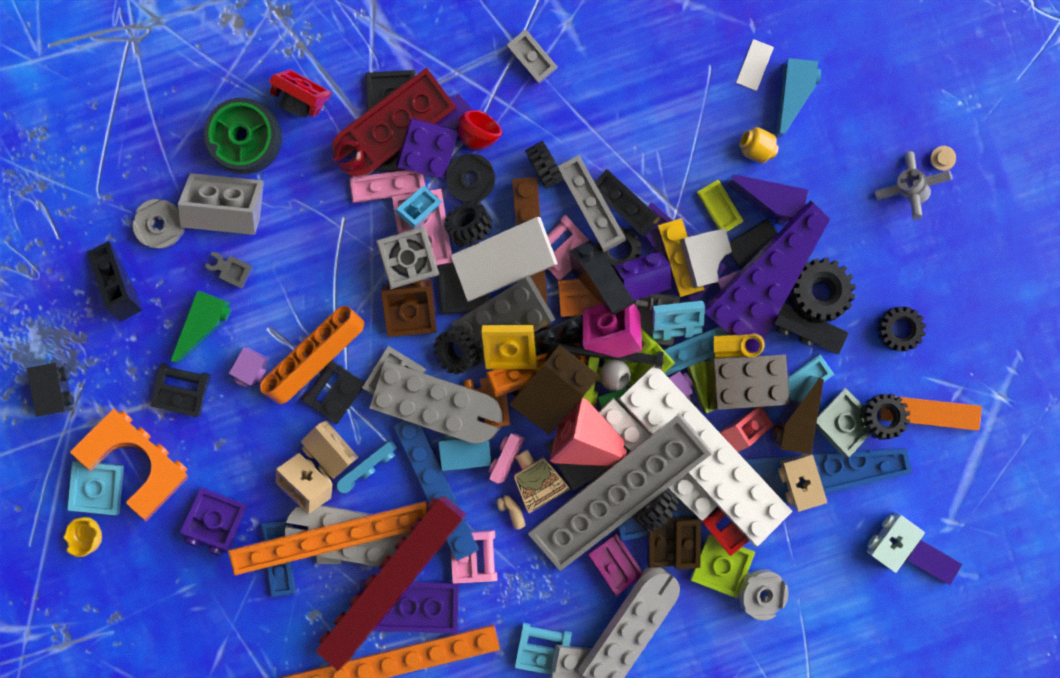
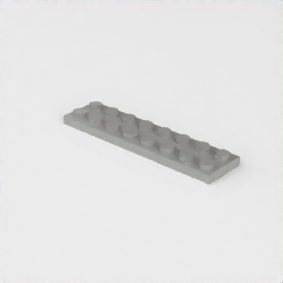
M678 413L621 460L531 529L528 535L561 571L712 455L713 451L684 417Z

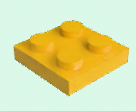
M482 325L486 369H536L533 325Z

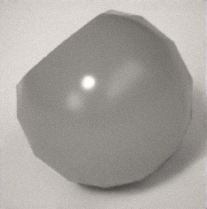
M610 360L605 362L599 373L600 382L608 390H621L629 383L631 377L630 369L623 361Z

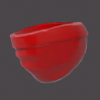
M470 110L459 118V137L463 144L471 150L480 151L487 149L502 135V129L499 124L482 111Z

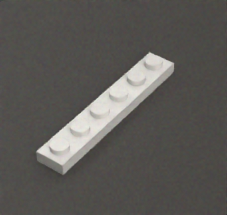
M614 398L599 411L600 415L625 441L624 445L630 451L651 435ZM688 474L669 487L702 521L717 507Z

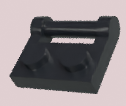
M331 360L308 393L303 395L301 400L336 424H339L362 391L365 382L334 360ZM334 372L341 375L321 403L316 398Z
M161 363L150 406L201 417L211 375L204 372L198 374L170 367L169 364ZM167 377L197 383V391L166 384Z

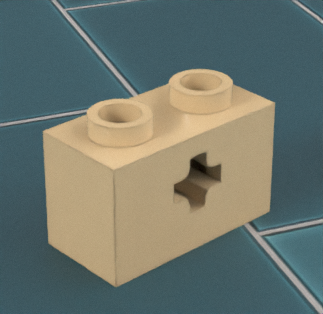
M300 453L276 469V484L308 515L331 499L332 482L329 477L324 474L322 475L315 468L312 461L305 459Z
M801 454L780 461L781 468H778L782 483L786 482L789 492H785L790 507L793 506L795 510L800 512L827 503L813 454ZM799 477L806 480L803 483V488L796 485L799 482Z

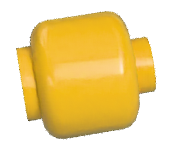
M759 127L746 130L739 143L742 155L760 164L773 159L778 152L776 136Z

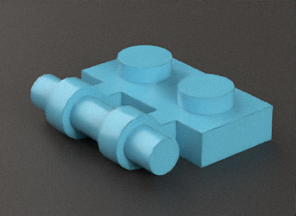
M703 301L653 306L652 325L654 329L651 331L652 338H662L663 341L671 340V337L684 336V338H692L693 335L702 334L705 314Z

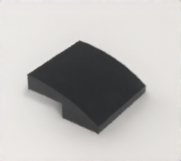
M767 218L729 242L732 250L730 255L741 270L777 234V231Z

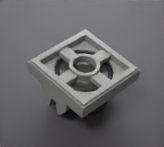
M425 226L376 241L390 289L440 275L433 247Z

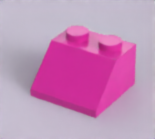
M603 304L583 309V347L586 350L617 358L642 351L641 314L635 304L614 315Z

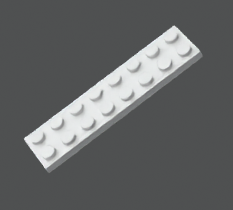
M656 364L653 365L618 400L651 435L678 413L684 417L713 451L712 455L687 474L749 541L758 547L792 510L661 369H656Z

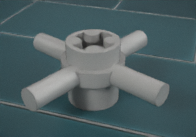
M908 151L904 154L906 170L899 175L898 185L876 190L875 194L877 200L901 194L911 204L912 219L919 220L922 218L921 203H924L931 195L930 186L952 180V174L949 170L926 177L923 172L916 169L915 153Z

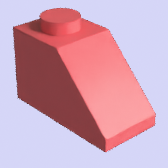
M755 407L728 424L719 433L739 452L750 447L773 426V423L763 407Z

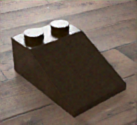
M560 344L554 345L509 405L547 435H550L584 397L599 375Z
M809 376L795 395L794 400H791L790 405L786 407L777 419V424L772 426L770 439L774 440L773 444L781 450L811 454L824 379Z

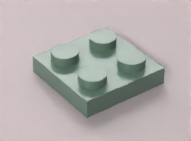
M846 388L842 389L818 414L816 429L845 459L849 458L871 434H867L864 431L867 429L866 426H861V422H864V419L860 418V414L864 412L861 410L863 405Z

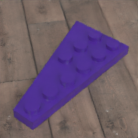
M810 200L705 306V313L729 335L756 333L765 339L830 218ZM751 338L747 340L746 347L749 351L756 352L759 350L760 345L756 339Z

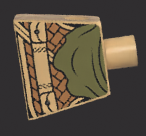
M528 449L515 456L522 469L514 474V478L528 513L570 489L567 482L544 456L534 461Z

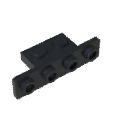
M786 303L783 304L772 324L777 327L776 331L788 337L790 334L799 337L798 341L809 347L815 344L834 354L840 353L848 336L847 331L827 322L819 324V321L811 323L809 322L810 318L802 319L800 317L802 313L799 310L795 313L792 306Z

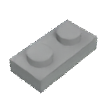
M526 29L507 44V48L538 84L558 69V66Z

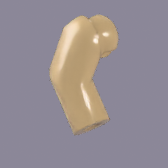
M504 495L503 498L497 499L496 502L500 511L508 509L514 529H521L526 526L521 508L510 496Z

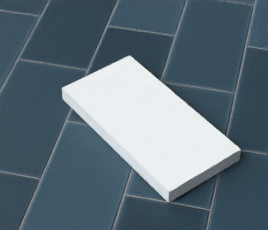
M540 217L531 219L479 242L477 245L451 255L467 301L476 300L557 265Z

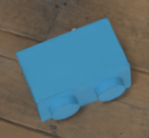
M447 434L444 435V439L439 440L442 471L491 466L492 464L490 440L483 443H470Z

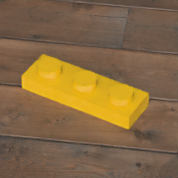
M682 218L658 225L657 227L668 262L671 265L679 297L705 290L704 286L696 288L692 286L680 243L681 239L688 237Z

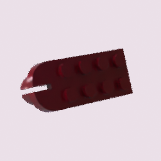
M426 67L336 135L332 143L334 162L338 164L356 151L357 155L346 163L342 162L337 166L350 176H366L400 152L409 118L437 124L454 112L457 107Z

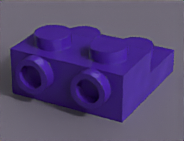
M201 487L180 531L181 536L185 538L184 542L194 547H198L199 543L208 547V552L217 556H221L222 552L229 554L228 550L231 549L237 536L238 527L246 512L247 505Z

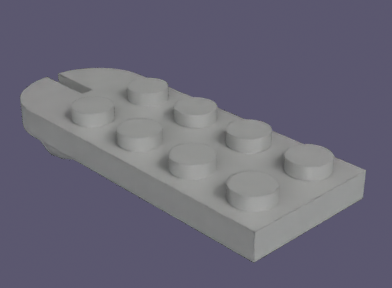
M384 361L370 405V409L470 443L489 441L501 428L480 422L478 420L479 416L497 423H503L500 405L490 395L389 361Z
M321 505L308 515L300 506H297L289 514L286 523L308 526V530L371 514ZM286 524L285 536L306 530L293 528L292 525ZM412 531L315 556L379 567L388 555L392 557L397 549L394 547L403 536L408 538Z
M663 567L645 568L640 575V579L593 646L578 671L587 678H625L676 603L680 593L679 582Z

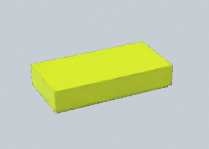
M719 179L696 192L718 230L725 228L727 232L744 222Z

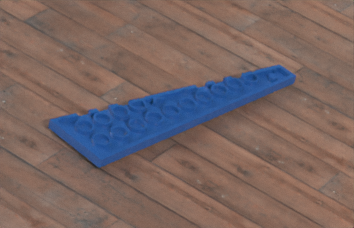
M906 448L855 451L846 459L839 452L813 454L824 493L913 473ZM798 455L744 459L781 500L787 503L785 492H789L786 482L782 483L778 468H781L780 461ZM799 477V482L796 485L803 488V483L806 480ZM679 498L677 499V509L672 512V517L699 518ZM717 506V507L708 515V518H709L712 514H714V513H715L718 509H720V508ZM632 516L618 526L622 541L647 536V531Z

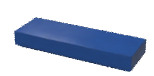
M287 520L262 523L263 541L285 536ZM293 561L267 567L271 597L297 593Z

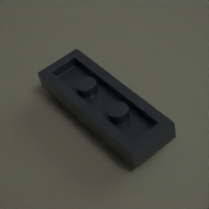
M606 169L595 181L605 202L641 236L645 237L661 219L610 170Z

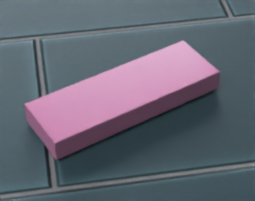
M410 170L349 178L353 203L413 194L423 185L426 187L424 174Z

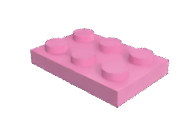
M431 190L430 192L441 200L442 203L421 227H426L428 238L436 257V264L453 263L450 237L444 227L446 213L442 190ZM413 194L392 197L394 212ZM395 213L398 234L413 230L407 222Z

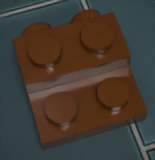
M424 279L394 289H390L388 280L386 284H382L381 295L388 337L437 332L432 279Z

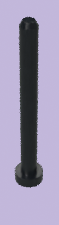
M561 343L553 344V347L560 344L571 354L577 356L656 364V369H662L664 352L657 351V355L636 352L617 358L586 350L583 346Z

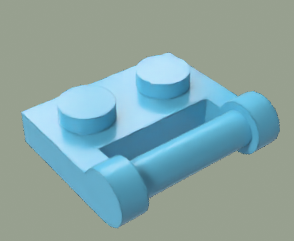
M523 623L515 668L552 675L551 666L555 648L527 643L528 637L561 642L563 646H570L572 632L564 631V633L530 627L531 624Z

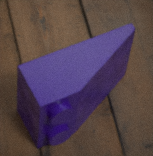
M735 174L728 178L726 183L727 186L769 219L776 220L775 224L785 226L806 205L808 189Z

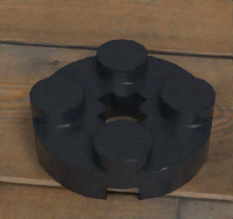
M479 154L461 155L450 163L446 172V183L450 193L457 200L469 203V201H474V203L476 201L480 202L492 193L495 186V173L491 163L485 157ZM473 172L476 173L475 179L477 182L467 185L465 183L467 180L464 177L465 174L471 175Z

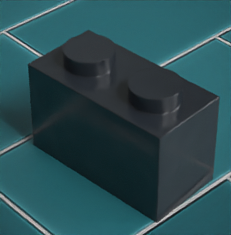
M64 362L27 368L36 417L73 410L74 395L69 390L68 385L70 373Z

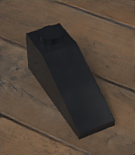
M590 240L569 251L572 273L612 315L634 304V300L605 255Z
M107 241L88 251L87 254L106 309L120 322L142 311L137 293L112 244Z

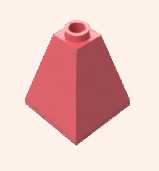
M582 398L557 426L550 462L613 466L626 455L627 450L624 448L625 441L587 399Z

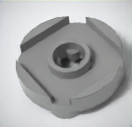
M152 199L138 207L135 221L133 220V231L141 243L151 248L165 249L174 245L184 234L185 228L181 227L178 207L169 201ZM156 218L164 220L162 230L153 228Z
M761 569L753 573H747L743 577V584L739 592L740 607L743 611L757 620H770L776 616L775 613L780 608L783 609L788 600V587L778 574L771 570ZM765 590L768 592V595L764 596L763 600H761L759 597L760 593Z

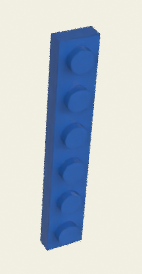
M408 421L394 425L429 503L434 498L438 500L446 496L460 508L422 426ZM464 518L447 539L456 561L480 550Z

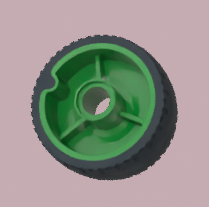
M248 98L226 100L217 105L206 120L204 128L206 148L211 157L220 166L229 171L239 174L259 172L272 164L280 152L282 145L280 124L275 115L258 101ZM242 129H246V139L238 141L237 133Z

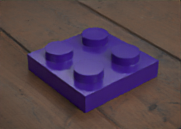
M409 118L396 166L445 179L458 137V130Z

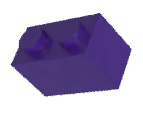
M661 251L614 266L616 274L633 300L672 289L671 265Z

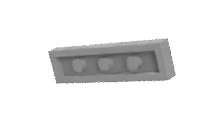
M580 155L559 165L558 167L565 183L602 250L605 252L626 241L623 232Z

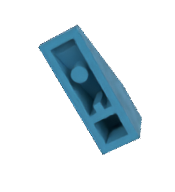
M788 58L785 61L776 136L781 137L786 133L816 87V84L820 83L821 69H818V61Z

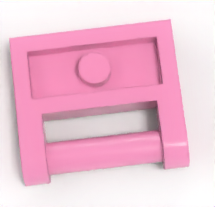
M566 215L560 219L561 222L547 235L551 245L567 229L573 234L554 252L557 265L548 268L559 281L572 270L569 251L589 241Z
M495 530L472 532L475 541L483 540L484 573H478L476 552L456 561L451 550L453 583L491 582L498 580L497 572L494 569L493 539H495Z

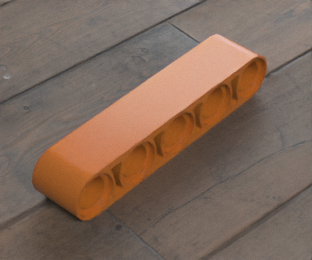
M341 306L336 309L264 377L260 384L261 392L277 404L288 402L361 333L364 328V320L348 306Z

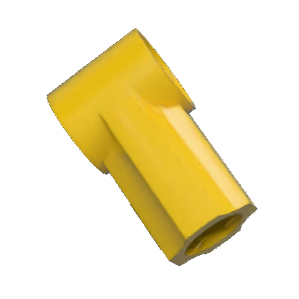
M756 333L714 336L715 358L756 357L761 354L765 347L764 339ZM753 338L759 342L758 351L751 352L747 349L746 342L748 339Z

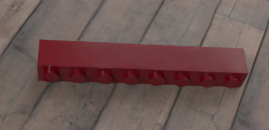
M446 496L438 500L434 498L425 508L428 513L423 519L418 517L411 525L412 533L408 538L403 536L394 547L397 551L392 557L388 555L379 565L382 570L377 576L373 574L365 582L366 590L362 595L357 593L349 602L351 606L346 614L342 612L333 622L336 627L332 632L326 631L318 642L321 645L316 652L337 671L348 663L467 516Z

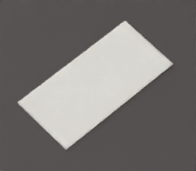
M753 39L736 83L757 91L774 47Z

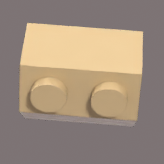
M328 421L319 423L301 441L304 445L302 449L305 454L311 459L314 457L320 464L318 466L320 471L328 477L331 476L333 479L359 458Z

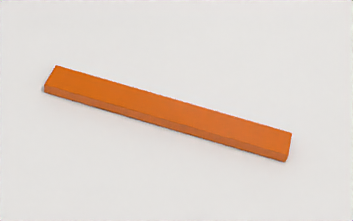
M426 501L230 549L228 553L234 576L411 532L410 527L418 517L423 519L428 513L425 510L427 507Z

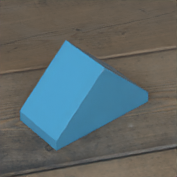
M423 185L395 210V213L413 229H417L423 225L442 201Z

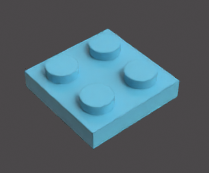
M72 461L68 511L108 515L120 514L124 465L100 463L90 472L79 461Z

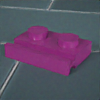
M614 534L587 554L615 596L635 583L643 572L618 534Z

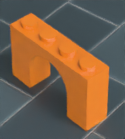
M113 409L70 453L88 471L92 472L115 449L128 446L142 450L151 461V472L147 481L126 504L146 522L188 479V475L185 473L187 468L178 460L172 462L167 457L169 452L158 443L155 446L149 441L151 436L142 427L136 429L130 424L133 420L123 410L118 413Z

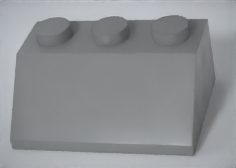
M190 173L178 202L181 227L255 235L261 215L263 180Z

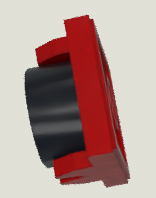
M291 69L272 75L269 81L272 84L270 94L276 96L275 103L285 111L300 117L317 116L324 102L328 101L332 94L331 91Z

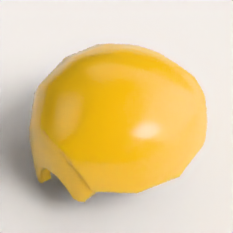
M89 517L76 518L70 522L63 537L68 543L66 551L75 557H84L98 549L102 542V532L98 523Z

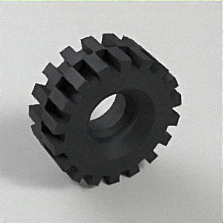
M819 258L805 264L790 292L791 297L788 298L790 303L794 302L795 307H793L795 313L798 310L802 313L800 315L802 319L810 318L809 322L815 323L819 321V324L826 323L827 321L831 322L846 313L845 311L851 307L852 304L850 302L855 299V294H852V291L856 289L855 284L850 283L853 276L852 274L847 276L845 273L847 268L845 266L838 267V261L833 260L829 262V258H823L819 261ZM822 282L829 287L830 295L827 300L820 301L813 296L812 287L815 283Z

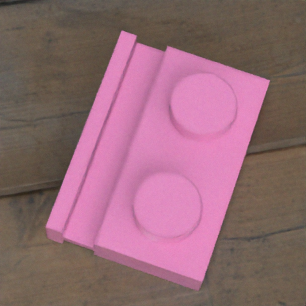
M510 434L509 437L505 436L500 445L502 453L499 459L495 458L490 466L489 472L492 473L489 478L496 483L505 482L525 437L518 434Z

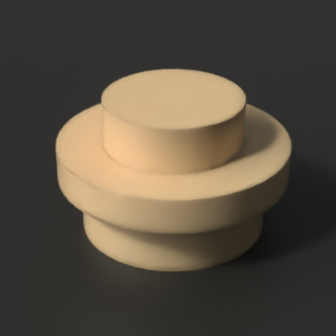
M939 146L931 153L930 161L935 169L946 171L954 166L956 154L948 146Z

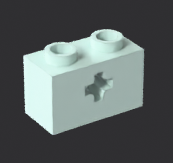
M894 512L893 515L887 516L882 523L883 529L881 532L870 539L867 545L869 548L866 552L896 573L925 532L902 515ZM891 537L897 540L895 545L889 541Z

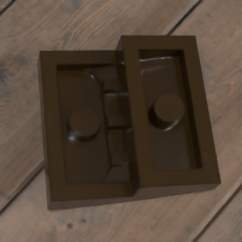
M668 517V522L666 524L662 523L661 528H656L655 531H647V565L649 568L674 566L676 570L700 568L701 520L699 518Z

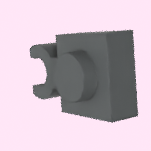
M211 252L210 255L216 257L218 263L215 266L206 264L205 267L211 271H222L219 278L237 287L244 288L254 266L230 255L227 261H225L220 253Z

